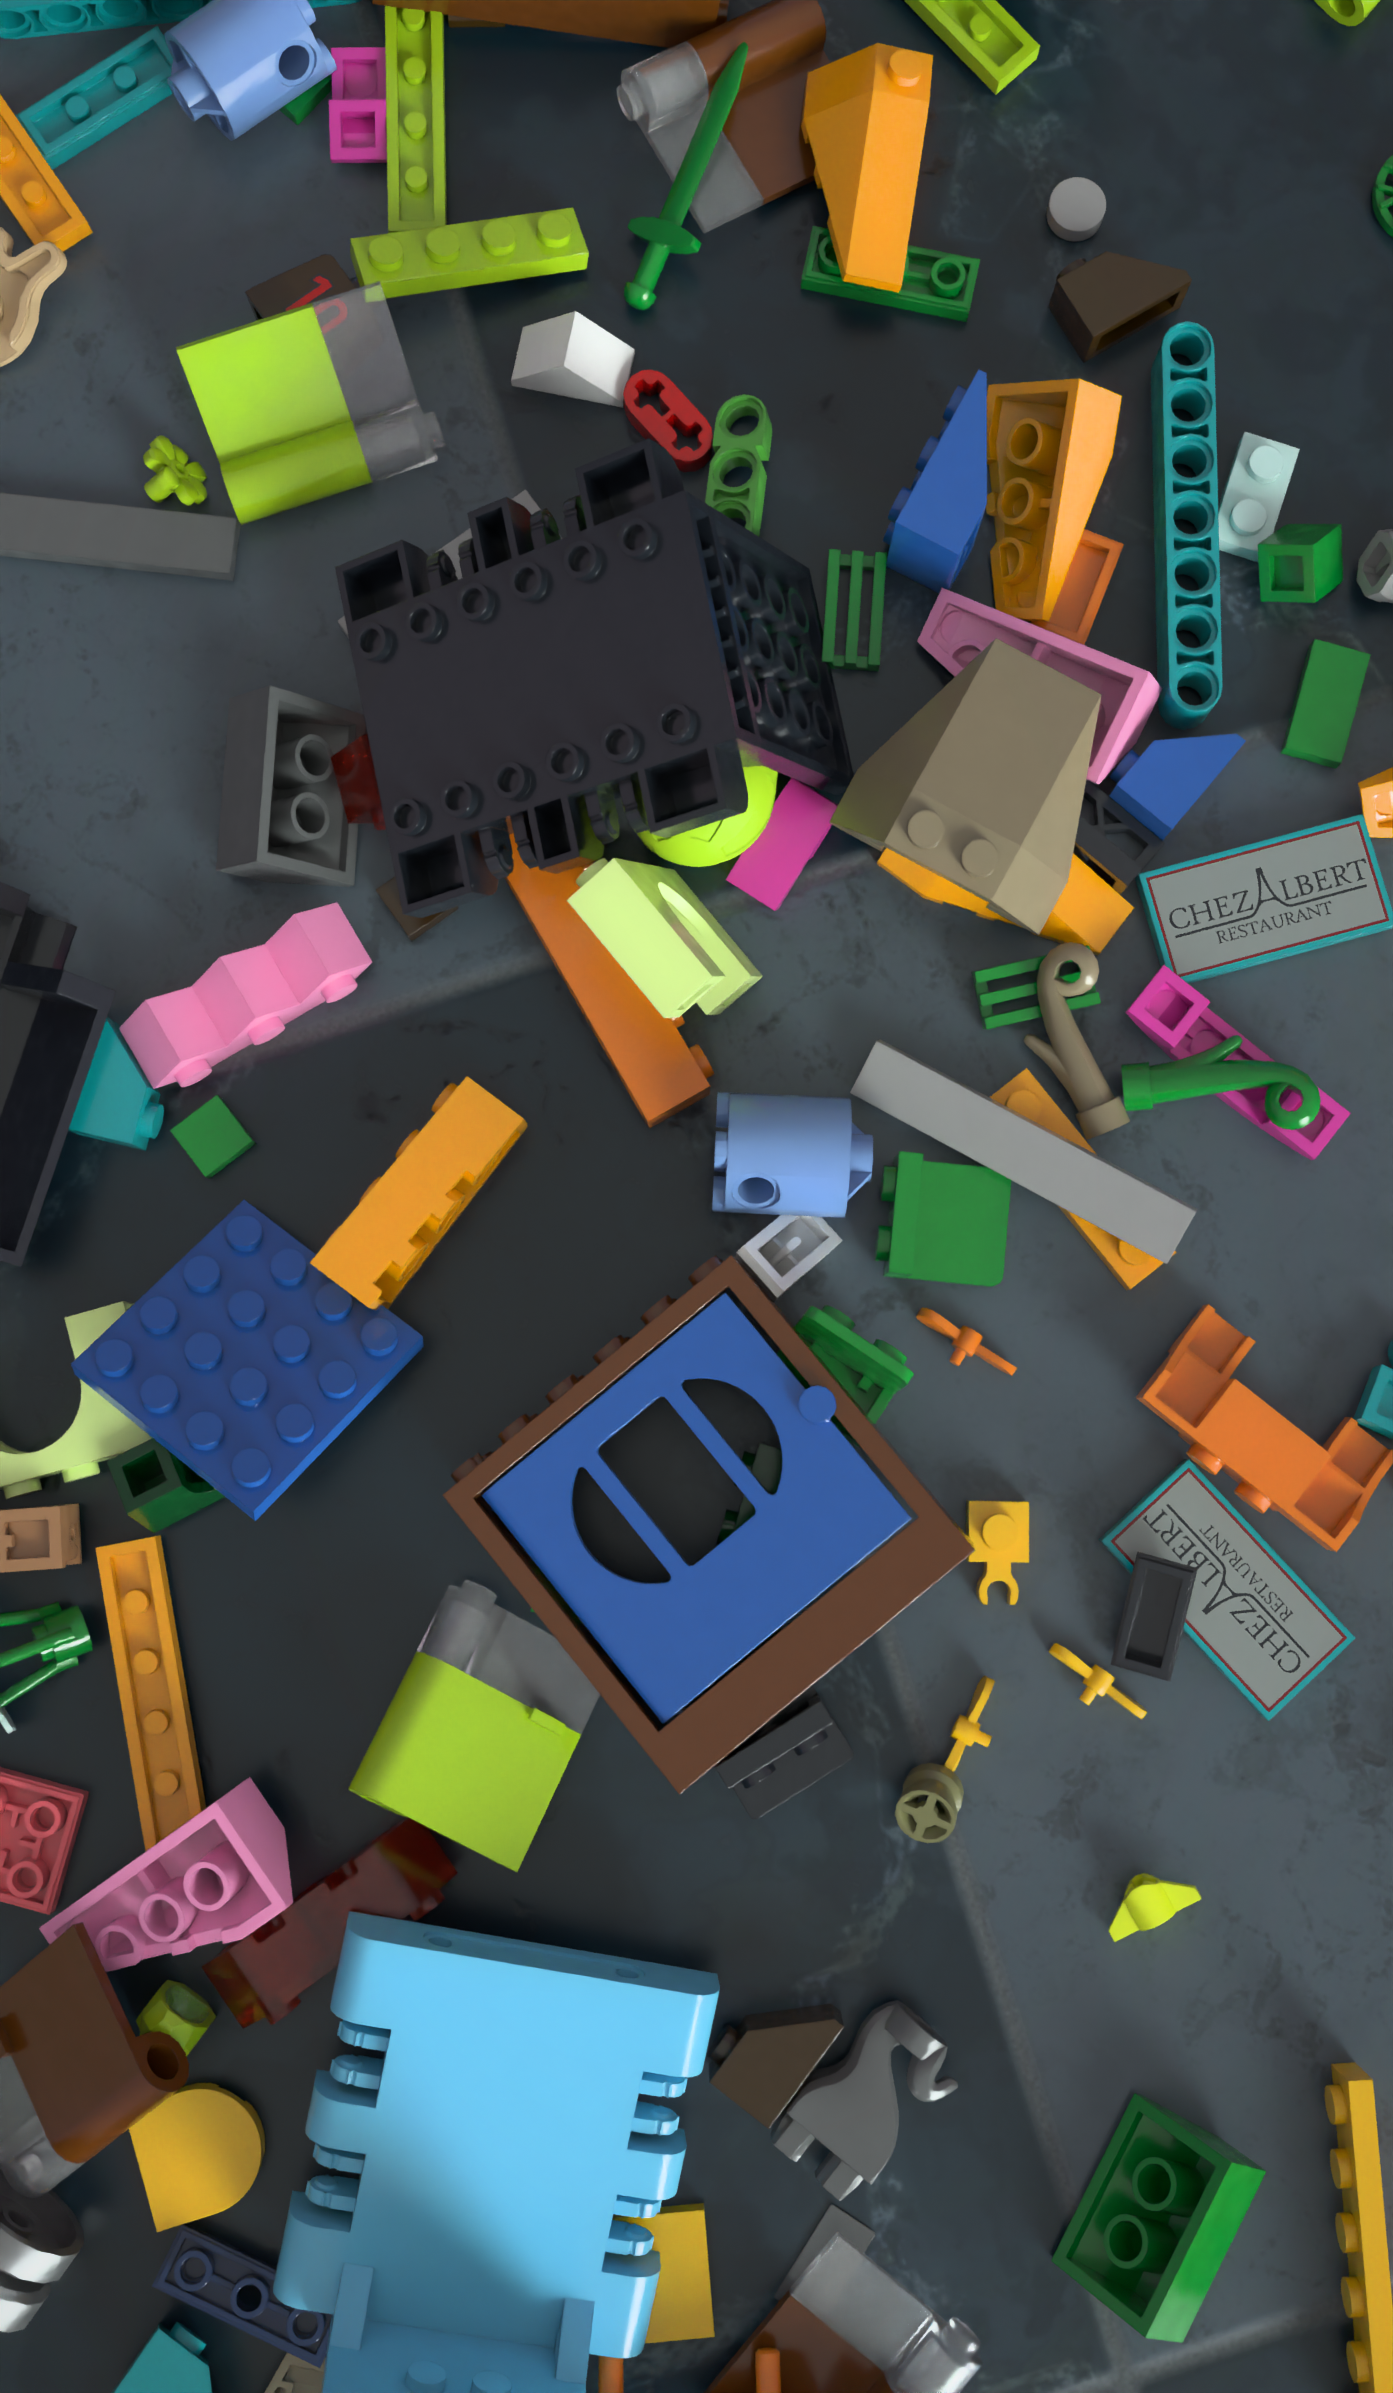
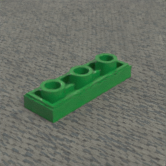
M813 226L801 279V289L967 322L980 259L908 245L902 286L899 293L844 282L829 229Z

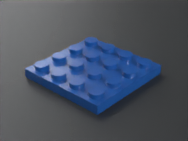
M243 1200L71 1363V1366L78 1378L256 1521L424 1347L423 1336L382 1304L377 1310L368 1308L310 1264L311 1260L316 1256L314 1252L247 1201Z

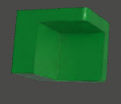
M1287 524L1258 544L1260 601L1316 603L1342 583L1341 524Z

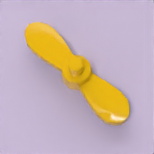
M1054 1643L1048 1651L1056 1659L1084 1677L1082 1683L1087 1687L1079 1697V1700L1086 1705H1090L1096 1694L1103 1697L1106 1693L1141 1720L1148 1712L1137 1701L1114 1687L1112 1683L1115 1678L1098 1665L1094 1664L1090 1668L1071 1651L1057 1643Z
M983 1676L979 1681L966 1716L959 1714L952 1728L950 1737L955 1739L956 1743L944 1766L953 1772L957 1768L966 1745L972 1746L975 1741L988 1747L992 1736L979 1730L981 1724L977 1722L995 1683V1680L987 1676Z

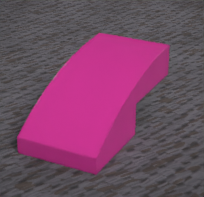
M385 47L331 48V55L336 63L337 70L332 73V100H329L330 160L332 163H387Z
M791 778L774 802L773 810L765 829L758 839L742 852L726 880L772 910L776 911L779 909L804 866L814 856L832 825L829 824V821L838 804L807 784Z

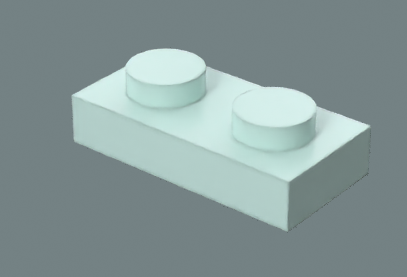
M1244 432L1239 441L1218 506L1219 550L1258 562V544L1274 532L1300 449Z

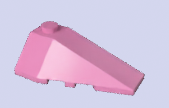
M942 588L917 642L954 677L997 638L1102 694L1086 780L1099 785L1137 743L1163 689L1149 671Z
M249 1777L46 1922L39 1930L50 1945L72 1925L83 1922L105 1972L133 1966L143 1959L172 1953V1956L191 1952L197 1946L222 1941L225 1944L242 1940L293 1904L285 1828Z

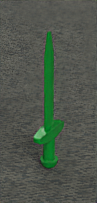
M742 42L737 47L713 87L659 218L638 217L632 218L627 228L648 244L632 283L626 282L624 287V299L633 308L646 310L654 304L657 296L653 294V291L669 253L692 254L697 253L702 243L681 226L738 93L748 52V44L746 42Z

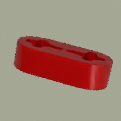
M650 369L642 370L632 375L627 381L623 392L625 415L630 423L645 440L650 438L664 447L672 456L679 471L693 472L704 467L710 460L713 450L712 427L707 419L663 373ZM644 392L651 397L659 393L660 409L664 415L661 416L649 404L639 408V394ZM675 426L687 438L697 434V450L693 451L688 446L680 450L676 449L677 434L672 427Z

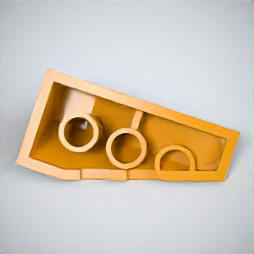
M1080 378L988 385L987 465H989L991 493L987 494L986 514L994 516L996 543L990 551L996 610L1023 621L1049 622L1113 455L1122 399L1121 395Z

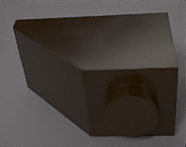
M1105 251L1088 262L1085 258H1080L1066 266L1056 278V284L1048 308L1083 363L1180 308L1192 279L1186 270Z
M830 2003L745 2015L736 2029L727 2025L712 2043L707 2053V2057L712 2060L709 2064V2083L770 2129L844 2028L841 2011Z

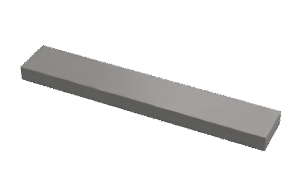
M881 1039L876 1041L850 1092L1165 1264L1169 1262L1198 1210L1192 1205Z

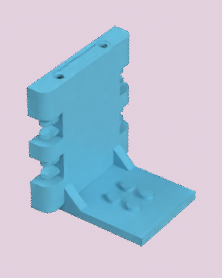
M349 1911L330 2009L337 2017L343 2019L339 2023L337 2036L342 2041L354 2045V2047L361 2046L366 2049L385 2051L383 2059L360 2055L354 2056L353 2054L340 2055L332 2059L330 2071L319 2069L316 2071L305 2127L306 2135L315 2142L313 2157L317 2163L329 2169L336 2168L339 2171L358 2173L360 2175L359 2179L319 2175L307 2181L305 2192L292 2190L273 2285L275 2297L287 2306L300 2310L332 2314L321 2393H586L589 2354L613 2358H632L643 2351L661 2269L660 2252L652 2250L654 2235L648 2229L636 2224H629V2222L612 2220L613 2214L634 2218L641 2217L642 2219L654 2217L660 2212L662 2200L672 2198L677 2193L687 2147L684 2129L677 2128L680 2116L667 2107L640 2102L637 2099L639 2093L658 2097L665 2096L667 2098L679 2097L682 2093H685L688 2080L685 2077H694L703 2071L720 1991L717 1973Z

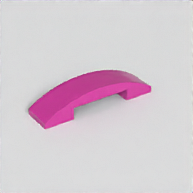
M1165 965L1161 966L1125 1012L1174 1061L1198 1054L1214 1047L1231 1036L1239 1035L1243 1040L1241 1046L1224 1060L1275 1062L1207 1008L1210 1001ZM1268 1087L1214 1094L1260 1129L1310 1160L1316 1159L1351 1114L1318 1088L1321 1102L1315 1119L1303 1128L1295 1130L1282 1129L1273 1124L1266 1114L1264 1104ZM1287 1089L1279 1099L1281 1108L1286 1111H1296L1302 1106L1300 1096L1290 1089Z

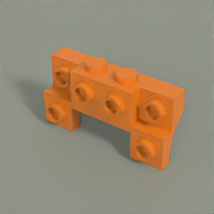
M1209 1304L1203 1305L1167 1352L1170 1354L1135 1398L1179 1432L1178 1436L1191 1445L1186 1454L1195 1463L1213 1475H1216L1221 1469L1235 1480L1239 1485L1234 1490V1493L1244 1502L1262 1514L1265 1513L1268 1507L1272 1511L1280 1512L1326 1550L1337 1552L1360 1522L1371 1495L1393 1464V1449H1387L1358 1426V1422L1352 1417H1345L1321 1447L1237 1379H1229L1256 1341L1250 1336H1244L1214 1312L1215 1309Z

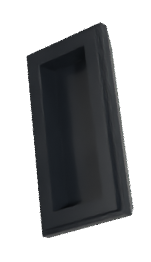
M1137 1552L1111 1665L1171 1681L1198 1568Z

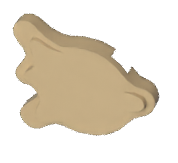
M0 227V367L16 359L30 344L39 322L40 303L44 291L64 272L67 266V259L63 251L49 241L40 242L16 257H12L13 238L2 227Z

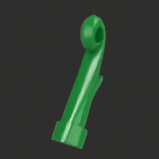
M1239 1035L1231 1036L1203 1052L1172 1062L1150 1066L1149 1062L1121 1064L1126 1111L1153 1109V1104L1268 1087L1264 1104L1267 1116L1273 1124L1280 1128L1295 1130L1307 1126L1315 1119L1320 1109L1321 1099L1319 1090L1309 1075L1294 1066L1273 1061L1224 1060L1241 1046L1243 1040ZM1287 1089L1292 1090L1301 1098L1302 1106L1296 1111H1286L1280 1106L1279 1099Z

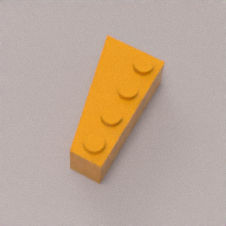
M468 1076L465 1077L459 1086L452 1082L442 1091L432 1106L431 1110L435 1113L421 1131L415 1129L404 1140L396 1152V1161L382 1177L379 1176L372 1182L362 1195L358 1206L342 1225L334 1231L310 1262L315 1268L368 1308L377 1310L382 1304L389 1309L528 1127L524 1118Z

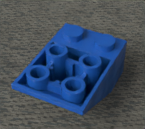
M979 369L968 389L958 385L943 414L942 419L946 421L938 438L931 435L915 466L918 473L911 488L903 486L888 515V520L891 522L883 538V542L890 545L886 567L938 594L942 588L951 590L973 549L987 505V373Z

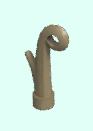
M1069 942L1060 944L1050 950L1041 962L1037 976L1038 1001L1051 1045L1034 1034H1027L1024 1037V1043L1047 1064L1067 1090L1078 1110V1113L1075 1115L1087 1140L1114 1130L1130 1122V1119L1120 1096L1114 1097L1064 996H1076L1090 990L1096 983L1099 974L1098 961L1093 952L1082 944ZM1072 960L1079 965L1081 974L1077 981L1071 982L1059 977L1062 965L1066 961Z

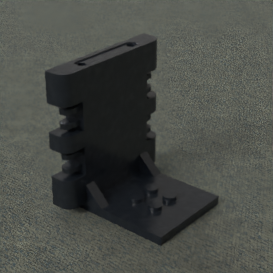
M650 438L575 468L580 494L569 498L563 504L564 521L567 531V537L561 539L557 523L547 508L531 515L523 505L508 497H504L467 513L472 538L463 541L458 547L462 578L459 580L455 574L456 570L453 562L444 550L428 556L421 548L404 540L397 541L335 567L403 915L423 918L493 895L498 887V879L509 876L514 869L513 851L509 836L513 833L519 855L529 869L538 866L539 870L558 874L600 860L603 856L604 844L613 842L619 837L620 825L615 799L619 797L622 799L627 820L636 833L649 830L651 834L668 838L746 812L748 808V790L743 767L765 766L835 796L845 793L853 779L854 773L831 667L827 662H822L823 629L810 569L685 491L681 475L672 456L664 447Z

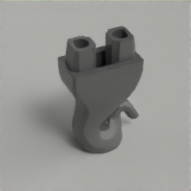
M898 2000L887 2002L871 2011L862 2022L852 2047L843 2060L830 2067L811 2071L781 2112L770 2133L773 2145L795 2162H797L815 2138L826 2146L830 2152L814 2171L815 2178L822 2187L839 2201H842L863 2179L872 2184L894 2151L899 2127V2110L891 2067V2051L895 2046L903 2045L912 2053L907 2067L906 2081L909 2090L918 2100L934 2102L950 2094L958 2087L957 2081L951 2076H944L934 2081L946 2057L947 2043L926 2021Z

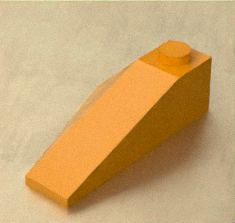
M876 43L808 72L805 82L801 129L805 144L810 143L816 163L813 173L817 188H822L829 211L827 225L844 282L897 293L901 289L930 101L933 55Z
M888 848L884 850L877 861L880 867L922 898L940 904L946 902L976 912V916L991 921L997 919L1021 927L986 908L987 901ZM1073 853L1068 882L1040 934L1037 936L1061 944L1073 942L1089 946L1093 954L1098 956L1134 907Z

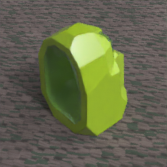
M167 1980L136 2019V2023L140 2029V2035L157 2031L170 2035L179 2042L186 2056H188L213 2023L216 2016L208 2002L183 1983Z

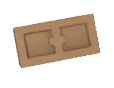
M79 1503L0 1509V1573L66 1568V1565L82 1564Z

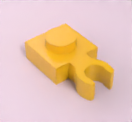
M966 1500V1535L973 1542L975 1551L966 1558V1561L984 1562V1572L979 1578L976 1587L977 1598L983 1605H988L987 1589L989 1585L994 1581H1003L1008 1590L1007 1604L1015 1605L1018 1600L1019 1590L1017 1582L1011 1574V1562L1029 1563V1502Z

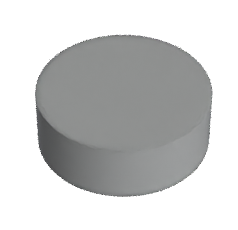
M1073 177L1060 182L1050 196L1046 212L1047 222L1051 230L1057 236L1067 241H1083L1090 238L1101 226L1106 211L1105 195L1096 183L1086 178Z

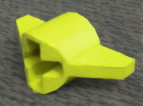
M1145 1873L1138 1874L1129 1881L1124 1898L1108 1931L1114 1942L1138 1930L1146 1931L1155 1928L1172 1918L1177 1911L1201 1900V1895L1194 1885L1164 1881Z

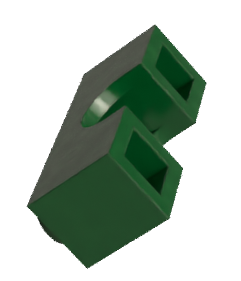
M154 1438L106 1461L126 1514L152 1533H156L225 1497Z

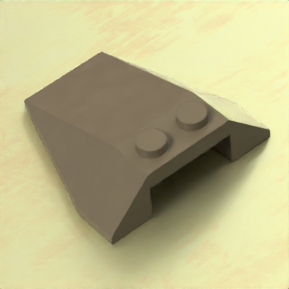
M996 638L857 769L829 824L882 851L883 847H886L987 901L986 908L1039 935L1068 882L1102 694Z

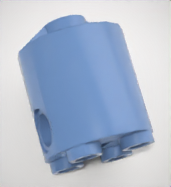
M213 0L164 33L167 47L173 58L171 76L167 78V83L174 97L193 122L207 114L215 126L230 141L235 140L336 71L337 66L328 48L319 38L315 39L309 25L316 21V18L307 0Z
M734 1092L717 1093L716 1127L728 1129L727 1132L716 1131L714 1172L726 1173L725 1177L714 1176L712 1212L845 1218L848 1200L865 1183L871 1182L873 1165V1135L864 1134L852 1122L850 1098Z

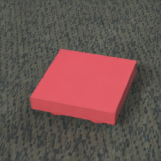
M0 1767V1902L47 1915L52 1914L56 1910L90 1791Z

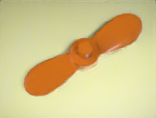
M924 1307L920 1308L916 1318L921 1323L953 1340L951 1346L955 1350L949 1359L951 1363L959 1366L965 1355L972 1357L975 1354L997 1369L1013 1376L1017 1367L980 1345L983 1337L978 1332L964 1325L958 1329L935 1311Z

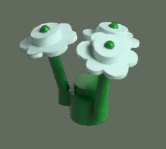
M57 1601L37 1609L0 1613V1627L35 1622L42 1623L31 1628L34 1641L0 1653V1668L39 1654L42 1662L53 1659L48 1664L0 1693V1722L8 1734L16 1730V1727L4 1706L58 1672L79 1665L77 1656L93 1650L89 1632L78 1605L61 1610Z

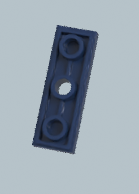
M188 2223L180 2226L152 2287L318 2368L321 2367L326 2356L332 2314L300 2310L283 2304L273 2293L276 2266ZM245 2285L256 2286L262 2295L261 2302L255 2306L244 2304L240 2298V2289Z

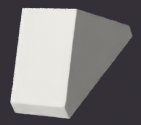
M574 311L523 327L511 383L512 386L623 408V392L630 378L635 355L634 348Z
M780 1215L736 1252L735 1258L745 1266L768 1296L775 1302L843 1240L822 1217Z

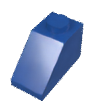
M1238 734L1154 740L1141 756L1131 750L1115 768L1109 778L1117 783L1109 797L1163 841L1246 740Z

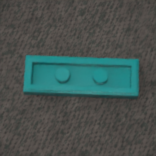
M158 26L154 27L15 115L52 170L173 94L167 83V78L171 76L173 58L167 47L165 36Z

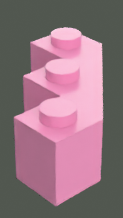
M338 902L293 914L265 944L219 957L191 987L146 999L120 1026L119 1030L153 1089L174 1082H178L180 1087H187L208 1076L212 1072V1066L250 1044L259 1045L273 1039L285 1029V1024L325 1001L327 1003L335 1002L353 992L358 986L355 979L372 963V960Z

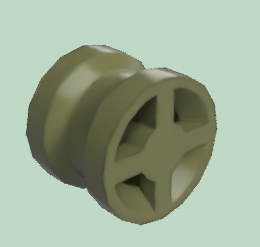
M920 1764L911 1769L905 1778L903 1791L898 1798L895 1810L897 1823L903 1832L914 1840L924 1843L940 1842L949 1837L955 1828L957 1814L963 1802L964 1789L961 1780L953 1771L939 1764Z

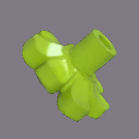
M157 436L149 444L151 448L143 455L145 465L156 473L144 485L147 495L153 501L161 503L173 492L176 493L183 504L190 506L195 502L199 505L207 498L206 488L202 484L207 478L204 469L199 462L188 464L189 456L183 449L175 444L172 445L167 437Z

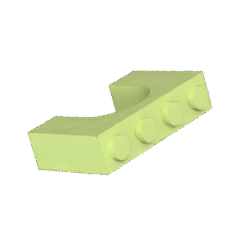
M602 858L589 866L577 878L576 884L580 889L567 900L568 903L663 1018L680 1017L695 1003L699 1005L706 1015L721 1014L763 977L674 869L613 858L608 862L605 858Z
M121 1301L65 1317L75 1359L134 1303ZM80 1379L81 1401L79 1410L72 1425L60 1439L42 1450L31 1453L14 1449L0 1441V1490L4 1491L6 1499H11L42 1490L40 1479L62 1473L64 1483L99 1474L98 1462L112 1459L150 1440L152 1437Z

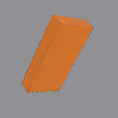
M1084 529L1049 622L1031 621V624L1085 645L1124 544Z

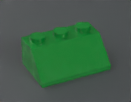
M1134 2093L1051 2261L1145 2338L1183 2343L1264 2178L1266 2170L1213 2133L1145 2096Z

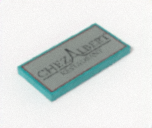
M1363 814L1138 874L1135 878L1160 966L1165 965L1188 984L1393 928L1392 907Z
M1189 1459L1182 1460L1098 1539L1131 1576L1137 1552L1198 1568L1183 1632L1267 1721L1272 1719L1355 1639L1352 1633Z

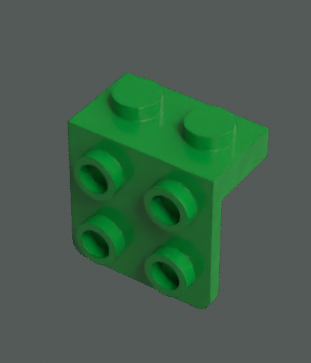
M899 1151L893 1159V1166H883L880 1201L889 1202L887 1226L878 1225L875 1261H884L883 1276L986 1287L998 1285L1002 1281L1004 1273L1011 1180L988 1167L923 1161L924 1153Z
M810 1305L794 1327L875 1424L894 1394L904 1388L914 1375L909 1368L904 1366L907 1357L885 1341L876 1339L871 1344L852 1330L856 1324L834 1307L824 1305L822 1310ZM779 1349L777 1355L804 1388L811 1387L781 1349ZM833 1415L831 1420L847 1440L859 1447L860 1445L837 1417Z

